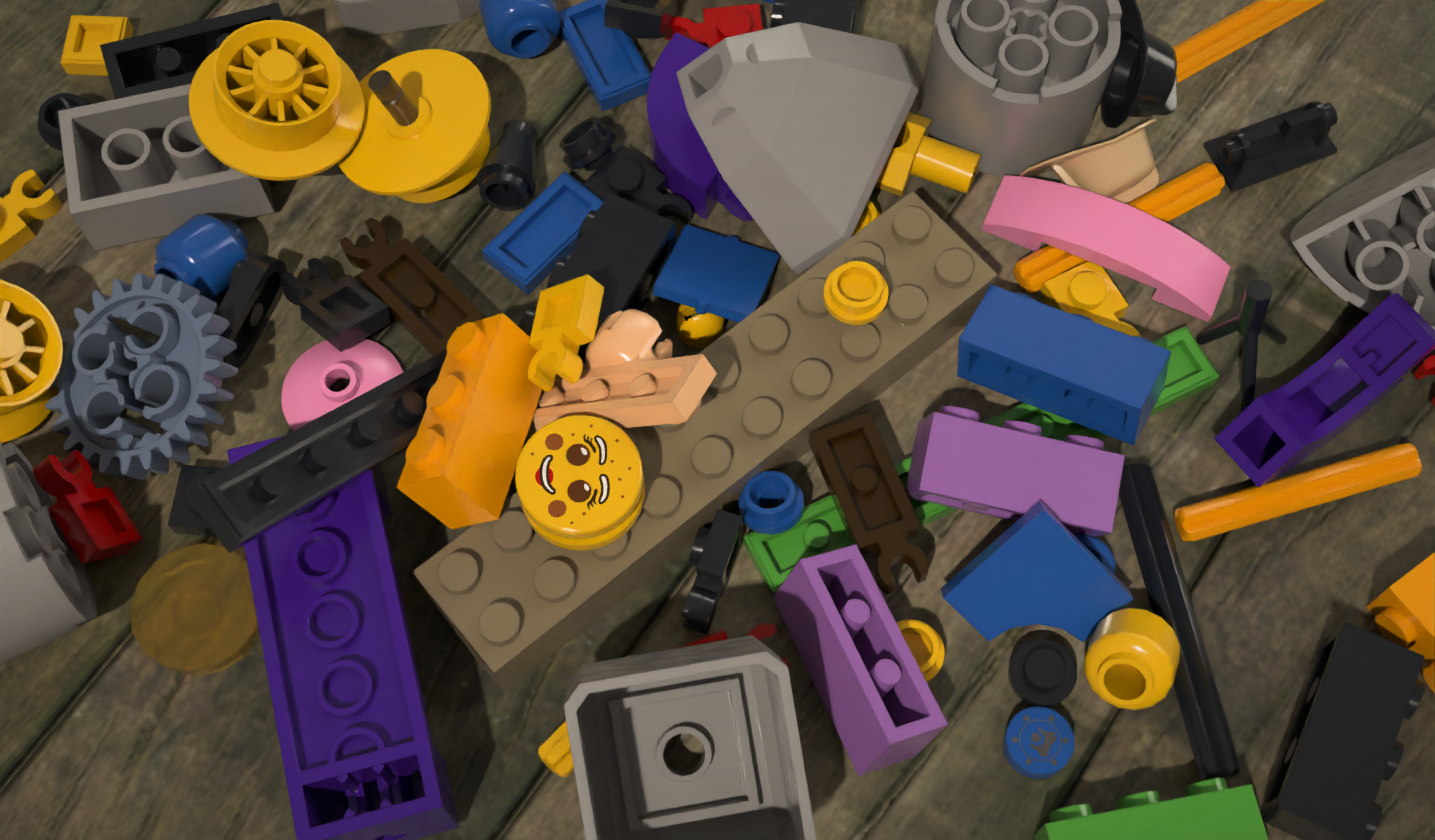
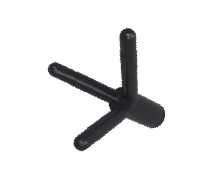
M1253 280L1247 284L1239 316L1198 334L1196 338L1200 345H1205L1236 331L1244 336L1241 412L1254 401L1258 336L1262 333L1278 345H1282L1287 341L1286 335L1266 319L1273 288L1264 280Z

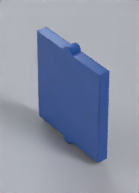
M686 224L654 285L653 295L695 308L698 314L703 315L708 312L729 320L741 322L758 309L778 264L780 254L740 242L733 235L724 237Z

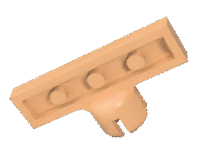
M628 309L624 312L620 310L606 318L595 334L594 341L590 342L587 346L586 363L583 364L578 382L570 384L556 374L552 391L545 392L542 390L527 437H531L540 428L554 420L574 415L599 417L610 421L622 429L662 424L674 425L687 422L700 408L701 398L717 373L703 354L672 358L673 343L671 339L658 342L654 351H652L651 347L662 332L658 320L636 309Z

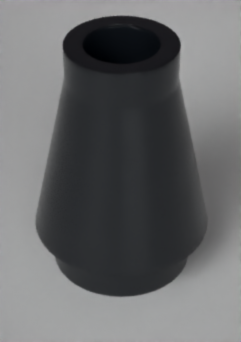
M519 120L507 122L503 126L500 138L477 174L480 196L488 205L504 211L519 210L535 194V144L538 134L532 125Z

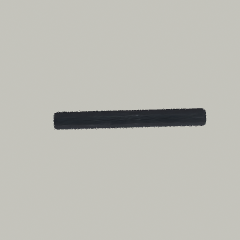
M1147 463L1123 466L1119 497L1152 612L1162 617L1173 628L1180 644V659L1173 685L1200 778L1203 781L1216 778H1225V780L1233 778L1239 773L1240 764L1152 468Z

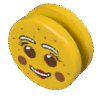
M574 415L554 420L531 436L524 445L517 461L515 482L525 517L531 527L542 538L558 547L568 550L586 551L607 546L629 531L642 510L645 497V483L638 449L621 428L605 419L588 415Z

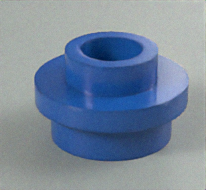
M765 471L752 477L746 483L739 498L740 515L743 516V522L753 531L762 534H778L791 529L799 522L805 508L804 497L800 487L786 474L778 471ZM771 504L779 505L774 508H765L766 506Z

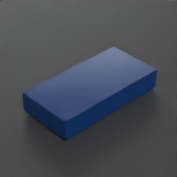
M587 0L558 12L560 18L559 33L599 108L603 112L647 94L651 74L630 36L626 35L623 30L604 26L605 4L608 0Z
M564 171L482 249L484 260L529 295L552 272L554 266L561 258H567L578 244L577 236L584 218L591 210L598 212L604 201Z

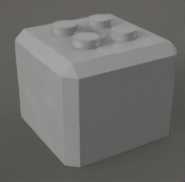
M750 635L580 665L567 683L564 711L585 840H816L788 666L772 649L754 636ZM678 734H690L701 741L703 755L695 767L680 771L671 768L663 758L664 747L672 737Z

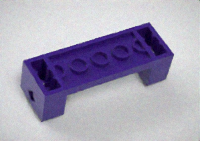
M281 437L227 450L229 465ZM381 465L244 545L297 840H416L459 828L446 762L432 743L384 519V516L390 515L392 512Z

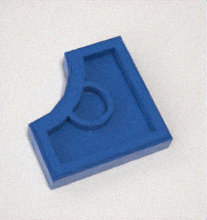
M1040 501L941 588L943 598L988 642L1011 628L1033 624L1061 628L1084 642L1094 633L1101 620L1112 612L1123 609L1133 600L1129 589Z

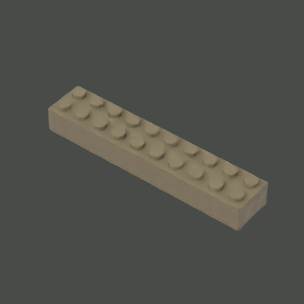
M911 191L699 353L706 357L717 375L701 398L700 408L687 422L674 425L662 424L622 429L634 442L640 454L645 483V497L637 520L621 538L607 546L586 551L568 550L553 545L542 538L531 527L525 517L518 493L516 492L504 502L499 520L471 526L412 571L425 597L501 691L503 693L507 692L693 544L700 527L711 529L718 509L730 513L739 507L740 495L746 483L752 477L765 471H778L782 473L811 450L809 445V434L811 432L850 419L967 326L991 284L995 286L998 274L920 197ZM851 261H862L874 266L884 277L888 286L889 294L885 310L877 319L863 325H850L837 320L828 312L823 300L824 284L827 277L833 270Z

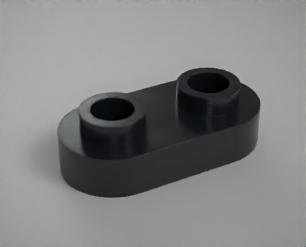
M254 252L246 260H240L234 266L229 278L228 291L217 311H214V314L227 319L230 323L220 336L235 342L237 345L235 350L223 357L224 363L239 369L248 359L283 294L282 274L287 272L284 261L261 252Z

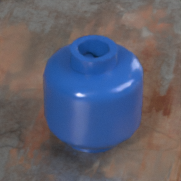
M554 0L479 1L481 16L490 44L500 53L517 58L537 56L551 45L559 33L560 18Z
M194 215L157 244V264L154 265L155 275L163 274L173 280H180L200 290V295L215 302L228 291L229 278L234 266L240 260L248 258L246 252L248 248L247 239L243 232L231 221H221L211 215Z

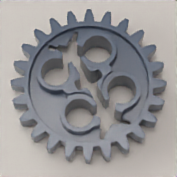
M136 273L132 285L118 278L113 280L112 297L97 290L92 292L94 310L91 313L76 307L74 315L79 323L76 331L60 329L61 337L68 345L66 350L63 351L60 373L57 374L51 386L58 388L59 394L50 399L45 404V408L63 414L56 420L51 429L55 433L68 436L63 446L65 451L71 453L78 450L86 458L90 467L98 469L100 473L122 479L124 476L145 480L148 471L161 475L168 474L169 459L184 464L190 462L187 446L189 442L205 447L209 444L203 427L206 422L223 424L224 419L214 408L217 401L233 400L234 394L221 387L222 379L238 374V368L223 362V357L235 350L237 345L235 342L220 336L230 323L227 319L214 314L217 307L214 301L200 295V290L180 280H173L163 274H158L155 279H152L141 273ZM119 319L127 320L130 324L156 334L161 338L154 345L122 331L121 326L115 322ZM124 408L139 412L145 418L160 423V427L167 432L164 435L157 432L154 434L152 428L122 418L120 414Z

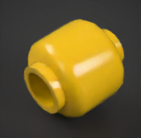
M1126 608L1114 611L1099 622L1092 635L1085 654L1084 673L1091 689L1103 701L1121 709L1140 710L1149 708L1164 699L1174 683L1180 659V644L1173 628L1162 617L1143 609Z

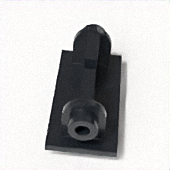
M1313 101L1307 105L1207 141L1203 146L1218 171L1224 176L1227 186L1233 193L1336 154L1338 150L1328 136L1331 126L1337 123V112L1331 103L1322 104L1319 101Z

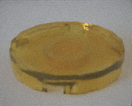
M202 543L177 548L155 561L138 582L130 605L132 633L143 652L168 670L177 671L179 674L196 677L223 671L246 656L255 644L253 639L259 632L247 561L235 552L229 554L221 546Z

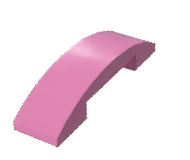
M1004 175L981 228L983 231L1035 252L1039 249L1042 242L1154 287L1152 300L1206 322H1209L1212 318L1231 268L1217 254L1194 238L1148 213L1084 189L1036 178Z

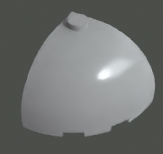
M1435 136L1379 165L1329 196L1308 212L1295 225L1290 234L1293 245L1305 263L1340 298L1371 313L1389 295L1399 293L1434 330Z

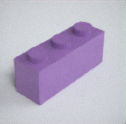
M943 406L940 408V413L933 412L918 422L905 490L908 498L1014 522L1019 520L1040 501L1072 534H1087L1098 537L1112 533L1125 455L1103 451V441L1080 435L1065 436V441L1041 436V427L1021 421H1004L1002 427L978 422L979 413L954 406Z
M857 545L799 560L777 590L773 599L858 776L915 757L948 723Z

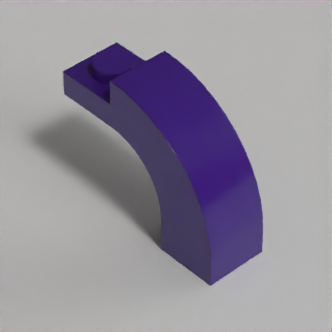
M676 32L656 61L648 84L647 115L649 140L656 169L667 177L668 189L671 193L683 197L690 204L692 212L707 220L719 202L733 216L744 221H752L754 219L723 180L690 119L676 74L677 71L710 48Z
M1399 293L1391 294L1322 358L1287 384L1256 398L1214 439L1255 485L1261 487L1304 461L1339 435L1403 381L1402 377L1435 349V330Z

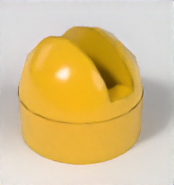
M681 304L677 309L675 322L677 335L683 343L693 348H706L723 335L725 318L707 312L703 315H695L685 321V317L697 312L695 308Z

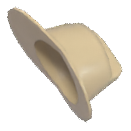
M1156 118L1151 119L1113 140L1072 151L1036 164L1020 172V176L1032 177L1054 171L1065 185L1084 189L1127 204L1154 189L1159 183V174L1145 131L1147 127L1157 120Z

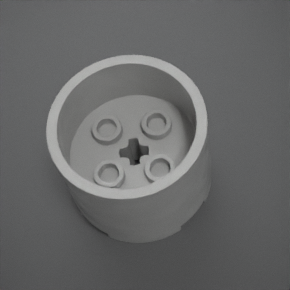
M938 0L921 90L923 117L932 119L930 133L933 138L981 154L977 171L996 176H1020V172L1029 167L1078 150L1090 132L1118 53L1121 37L1120 19L1122 16L1119 0Z
M1 441L0 665L82 627L84 622L97 617L96 599L86 568L74 550H71V547L66 543L63 532L48 510L55 504L54 500L37 483L33 474L34 468L23 453L12 442L2 445Z

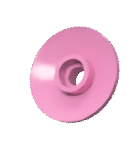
M363 339L342 352L325 340L305 351L289 369L281 393L284 416L294 431L403 373V370L390 351L372 340ZM341 379H350L349 385L344 390L339 392L329 390V387L334 382Z

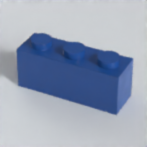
M991 284L958 339L957 376L1135 445L1164 389L1171 351L1155 345L1146 338L1121 333L1097 324L1086 316L1067 313L1040 303L1024 293H1013Z

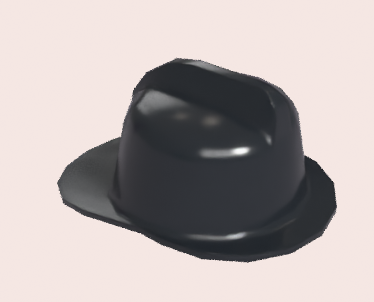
M1119 0L1122 10L1120 45L1100 101L1101 119L1105 126L1109 128L1119 127L1128 117L1169 115L1177 107L1176 52L1167 42L1144 31L1141 13L1136 0Z

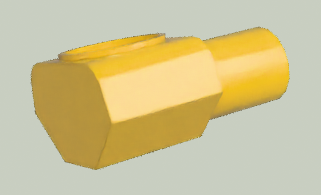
M909 112L894 143L898 147L892 148L875 184V188L903 197L913 175L968 194L980 163L981 154L928 137L932 119Z

